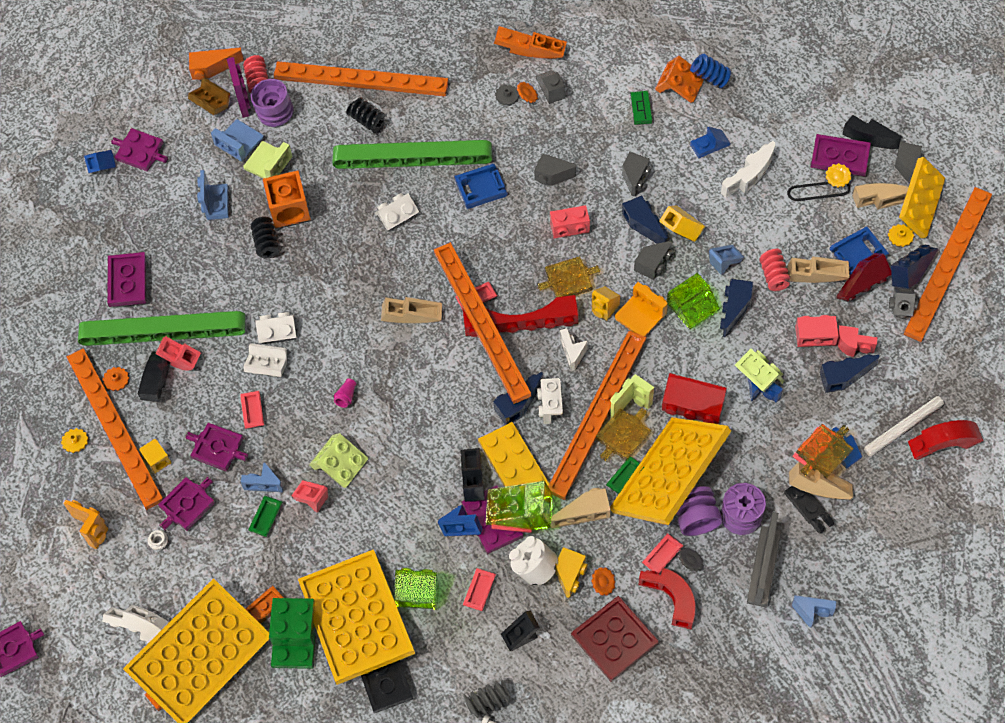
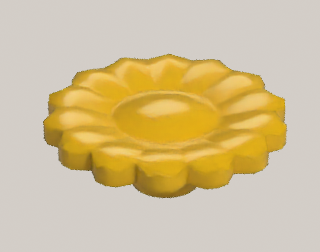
M833 164L826 171V179L833 187H844L851 180V172L845 165Z
M897 224L889 229L888 237L893 245L905 247L913 242L914 234L913 230H910L908 226Z
M70 429L69 432H65V436H62L61 444L67 452H80L88 444V437L82 429Z

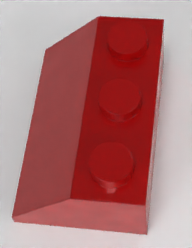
M669 373L662 401V411L670 415H681L689 420L697 419L706 423L719 424L727 388Z

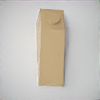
M593 488L550 517L551 529L610 518V506L606 488Z

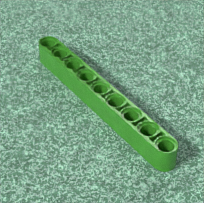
M488 140L336 145L333 147L332 165L338 169L488 164L492 161V143Z
M229 311L84 321L79 323L78 343L84 346L162 341L165 336L172 340L239 336L245 333V313Z

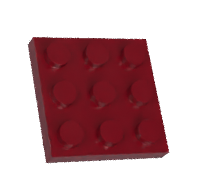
M619 596L615 597L571 632L572 638L610 682L659 643L656 637Z

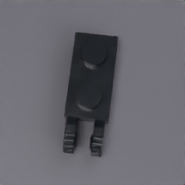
M794 486L785 490L784 494L808 524H811L819 534L824 532V527L817 518L821 517L829 527L834 525L832 517L825 512L826 510L813 494L802 491Z

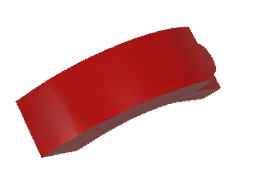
M955 420L922 430V434L909 440L908 444L914 459L919 460L946 447L959 446L968 449L982 442L983 438L977 423L969 420Z
M662 568L661 575L651 570L640 571L639 586L663 591L672 599L674 613L671 625L692 630L695 615V599L686 581L675 572Z

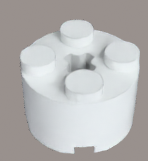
M533 536L527 537L525 541L520 543L509 554L512 570L530 585L546 583L556 571L554 570L555 563L558 564L556 553L540 539Z

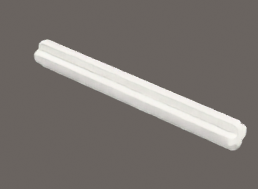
M936 396L866 445L864 448L865 453L868 456L874 455L941 408L944 401L939 396Z

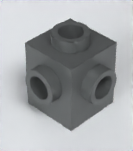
M894 288L893 297L889 298V309L892 310L893 315L899 318L913 316V312L917 310L918 299H915L916 294L913 289Z

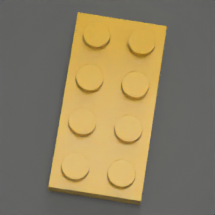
M925 157L918 158L899 215V218L920 238L928 236L945 182V177Z
M513 422L478 438V443L515 505L548 488L549 482Z

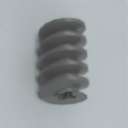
M502 678L501 685L497 681L493 682V688L487 684L486 692L482 688H478V695L473 691L470 692L471 699L463 695L471 715L474 714L476 718H480V710L486 715L487 707L495 711L494 704H497L500 708L503 707L502 700L510 704V696Z

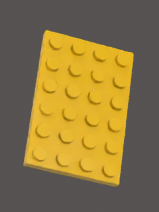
M671 417L610 506L612 513L669 525L712 459L716 456L722 444L726 441V438L731 433L730 428L726 425Z
M374 549L298 579L304 598L314 599L315 601L313 622L336 685L415 654Z
M213 578L123 670L177 723H188L269 640V632Z

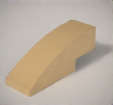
M886 183L864 184L854 187L852 197L857 208L875 204L877 210L903 204L909 187Z
M812 256L810 260L791 258L787 265V274L790 276L789 281L820 283L849 279V261Z
M385 297L382 304L381 321L430 323L441 321L442 303L409 297H405L404 300Z
M798 462L789 471V484L802 491L834 499L851 500L853 498L852 484L821 466L814 471Z

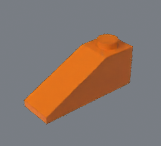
M241 47L189 52V71L192 80L211 78L229 69L227 58L234 57L235 64L244 61Z

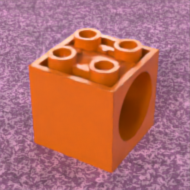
M298 170L263 178L275 228L311 220Z

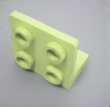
M262 141L244 164V170L261 178L280 175L293 157L290 145L283 142L277 148Z
M750 349L735 364L763 392L776 379L781 384L785 382L782 378L784 374L773 363L769 365V360L759 350L754 352Z
M636 374L631 379L628 378L622 386L623 389L619 393L616 392L610 400L611 419L615 420L632 399H634L638 406H644L649 409L653 404L654 387Z
M338 433L330 437L309 466L314 470L322 469L340 486L346 488L366 463L368 457L343 435Z

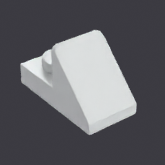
M566 328L560 330V341L570 370L575 371L588 349V341L575 344L573 335H569Z

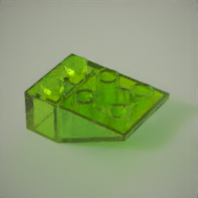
M545 481L488 489L485 523L486 525H499L527 530L551 528L552 492Z

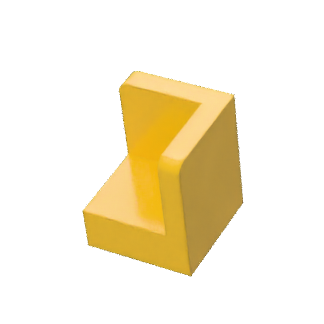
M156 439L139 448L143 458L155 474L171 464L168 455Z

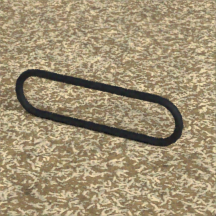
M819 182L791 186L788 189L787 195L793 201L844 196L850 192V185L849 183L846 184L848 190L844 193L806 198H793L790 195V191L794 188L825 185L829 183Z

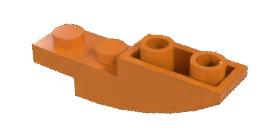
M501 26L498 27L494 44L510 48L509 53L534 58H562L567 41L533 32L531 36Z

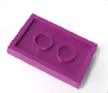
M234 57L227 58L242 118L249 117L248 109H251L249 99H247L248 94L239 63L235 64Z
M816 134L810 167L828 170L833 164L837 165L839 163L849 168L852 175L865 177L871 143Z
M145 252L109 255L108 306L145 304Z
M497 485L484 491L485 500L461 501L467 515L476 514L483 530L477 536L487 554L523 538L522 532L491 529L492 510L511 512Z

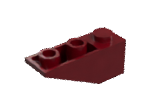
M874 253L860 261L837 294V299L850 301L856 298V294L869 291L872 285L885 282L887 277L892 275L885 255Z

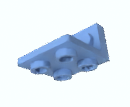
M238 119L226 131H219L215 128L211 132L214 145L241 162L264 138L261 133Z
M200 170V177L197 178L200 192L197 193L198 203H201L202 213H205L207 220L229 218L228 184L209 185L205 171Z

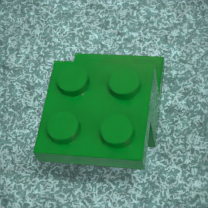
M272 598L269 639L273 645L272 668L313 669L316 628L313 622L314 599Z

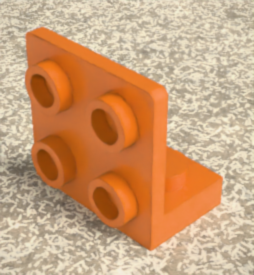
M678 55L667 63L655 90L661 93L671 88L692 103L704 79L701 76H697L696 72L692 73L690 71L691 64Z

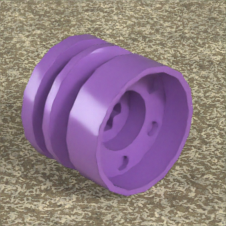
M266 79L254 86L250 95L251 102L261 123L266 126L276 127L288 122L293 115L294 109L283 82L277 79Z
M738 483L726 491L721 509L722 523L726 529L738 535H747L758 529L761 525L766 506L765 496L761 490L752 484Z
M694 487L676 513L677 516H680L678 524L683 535L697 536L705 534L722 524L719 509L715 506L716 499L713 497L714 493L710 487Z

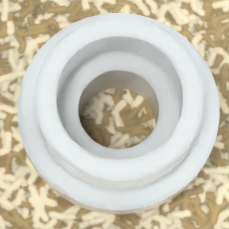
M160 530L153 531L148 537V544L154 550H161L168 543L167 534ZM157 539H162L161 542L155 543Z

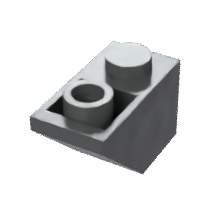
M900 142L895 168L910 185L917 160L924 157V154L921 153L922 146Z
M629 152L622 165V176L631 196L635 197L637 191L642 190L643 180L649 176L651 167L649 166V158L633 152Z
M667 241L643 247L634 261V271L654 280L657 274L660 275L662 273L666 260L669 261L673 255L672 242Z

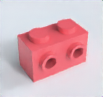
M586 205L550 211V225L554 239L590 232V219Z
M802 316L797 318L795 329L798 347L836 345L838 340L836 316Z

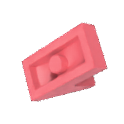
M302 480L291 496L296 501L308 504L315 512H318L328 498V488Z

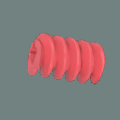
M259 55L250 56L243 63L250 93L256 84L268 79L265 60Z
M778 248L766 251L759 260L768 283V288L771 291H780L790 285L787 282L790 280V276L787 274L788 269L785 268L786 263L783 262L782 251Z

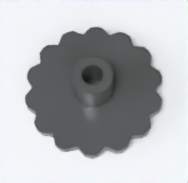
M504 85L496 90L495 98L498 100V103L510 105L518 100L519 92L512 85Z
M684 548L678 553L679 560L687 569L698 572L704 566L703 560L696 551Z

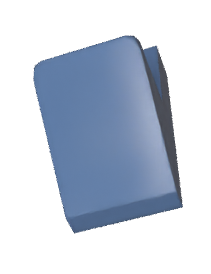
M733 245L711 248L709 250L710 264L721 275L729 265L741 263L744 258Z
M263 463L261 476L248 474L241 477V484L244 490L283 492L281 481L266 463Z
M794 595L792 607L811 628L814 613L821 617L833 616L836 609V601Z

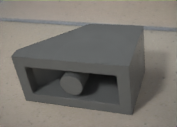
M551 70L536 75V80L549 104L565 99V85L558 72Z
M542 153L534 170L535 180L541 184L552 186L574 178L576 176V164Z

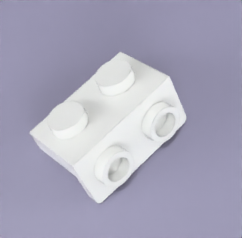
M400 193L392 198L394 202L390 204L385 202L377 207L378 211L375 212V215L379 216L387 231L419 213L409 193L404 196Z
M284 312L278 313L279 317L271 318V315L259 316L260 320L255 321L259 343L297 338L294 315Z
M250 343L249 355L244 364V372L281 377L287 365V349Z
M559 378L541 379V388H537L538 400H542V406L538 407L539 417H543V424H551V415L563 414Z

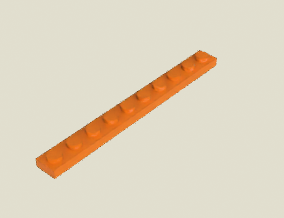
M277 61L274 71V79L445 97L449 83L448 78L279 61Z
M977 187L974 188L919 300L917 310L914 311L903 335L922 342L989 203L992 193Z
M451 242L434 249V254L513 404L531 397L527 384Z
M628 331L547 488V493L563 500L566 499L611 411L610 400L616 392L619 393L646 342V337Z
M84 348L67 356L76 377L145 509L148 510L158 505L163 498Z

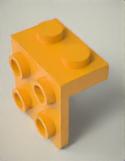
M637 282L633 286V296L615 314V319L630 331L646 337L667 314L668 303L662 296H657L647 285Z
M65 500L63 504L71 516L84 522L79 532L90 547L97 549L104 542L108 527L104 523L105 520L99 515L100 512L91 507L89 509L84 508L78 501L72 500L70 502Z

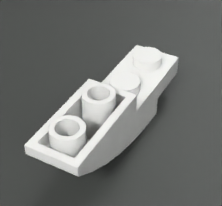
M772 141L769 144H764L759 151L748 155L745 159V166L739 169L734 176L728 177L723 181L721 194L727 198L738 189L743 193L751 189L767 171L773 158L776 143Z
M131 605L126 610L111 607L103 614L102 622L109 623L113 627L121 626L128 628L132 632H140V640L147 643L169 623L153 612L135 605Z

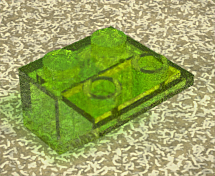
M698 272L667 292L668 306L690 330L720 310L710 286Z
M410 568L395 570V604L397 607L437 610L439 595L437 572L429 569L413 571Z

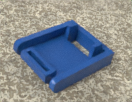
M495 164L454 176L466 209L495 201L508 195ZM466 185L469 186L471 191L467 196L463 189V186Z
M867 226L829 248L832 253L834 252L837 260L849 261V275L852 274L860 261L873 254L865 245L864 241L869 240L874 246V253L884 254L886 259L888 258L889 253Z

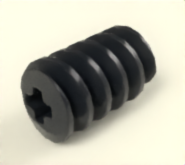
M362 97L351 102L347 107L346 114L356 119L357 122L373 133H378L383 128L385 114L377 108L374 109V106L369 105V102L364 101Z
M258 217L250 224L256 254L261 258H272L280 253L274 224L272 223L273 220L269 217Z

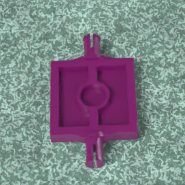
M131 128L124 140L113 137L111 144L120 147L115 155L117 161L148 172L150 166L156 160L166 163L168 160V156L159 154L160 148L164 143L163 140Z
M207 423L205 429L199 435L191 432L186 434V440L195 442V447L190 455L194 460L227 471L235 458L244 462L248 459V454L239 451V447L244 439L243 435L211 423Z
M185 477L158 504L159 508L167 515V518L159 526L166 531L174 522L188 531L215 504L214 500L205 492L213 481L206 477L198 485Z
M19 621L0 632V677L39 657L34 648V641L45 636L41 628L29 634L23 623Z

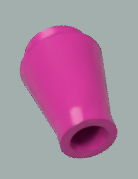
M346 379L345 383L334 394V403L339 407L346 408L352 403L354 390L357 385L353 379Z

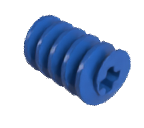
M705 53L699 55L693 61L690 68L692 73L696 72V75L701 76L702 79L707 78L709 83L712 82L714 86L718 85L719 88L727 84L731 75L730 68L708 57Z

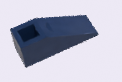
M642 195L622 203V215L630 228L656 244L667 242V239H669L667 231L661 228L658 216L652 213L650 203L645 201Z
M926 244L920 245L919 248L909 252L908 255L899 258L898 261L891 265L892 286L909 289L917 284L938 252V248L930 247V245Z
M731 279L730 286L726 285L724 297H728V300L723 302L722 313H726L725 318H721L720 329L723 330L722 337L728 335L749 309L753 288L752 281Z
M867 354L855 359L850 357L837 362L827 361L822 364L820 376L825 393L848 388L877 366L879 354Z
M542 372L537 375H531L525 381L531 392V397L513 404L508 393L500 394L493 401L494 410L505 425L511 422L514 423L524 416L537 394V388H541Z

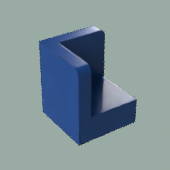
M112 150L84 156L88 173L116 167Z

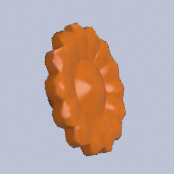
M520 82L517 85L518 94L526 102L534 103L538 99L536 90L529 83Z
M120 367L108 369L102 379L103 385L108 390L111 389V391H119L125 388L129 380L128 372Z
M600 567L594 571L591 582L596 593L605 596L612 593L616 581L611 570H608L606 567Z

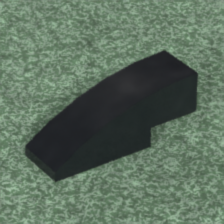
M854 115L845 123L842 135L852 140L871 143L870 146L885 149H898L903 136L873 119L866 123Z
M152 351L142 374L137 393L140 400L160 402L162 388H165L170 362L155 354L156 351Z
M480 448L461 450L465 502L485 500Z

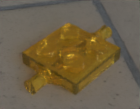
M580 256L546 266L545 272L548 281L537 283L539 291L550 288L554 292L555 297L576 296L593 290L590 275L600 273L598 265L587 268Z
M621 408L596 435V440L606 447L603 453L600 454L601 459L606 461L614 453L627 461L651 434V430L641 422L642 418L647 414L646 410L643 411V408H640L635 416L626 413Z
M821 424L797 449L796 453L807 462L800 470L802 474L804 473L807 476L814 468L828 478L852 453L854 448L847 444L843 438L849 432L848 427L845 429L846 425H842L835 432Z

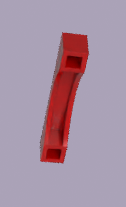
M575 295L556 297L543 308L525 314L508 315L486 308L499 333H514L518 330L532 331L537 328L551 329L555 326H573L578 324ZM463 309L465 335L477 337Z

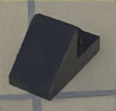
M531 610L525 611L501 633V636L509 651H514L538 638L536 631L540 627Z

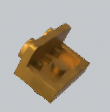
M203 78L201 80V87L189 92L188 99L210 114L216 115L228 109L230 93L210 80Z

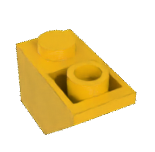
M677 205L668 206L659 221L673 232L694 242L697 241L705 228V225Z
M604 286L592 292V312L596 317L608 321L620 305V295Z
M563 547L558 557V564H555V572L565 596L570 598L572 592H577L580 584L578 579L580 575L585 574L588 564H586L585 555Z

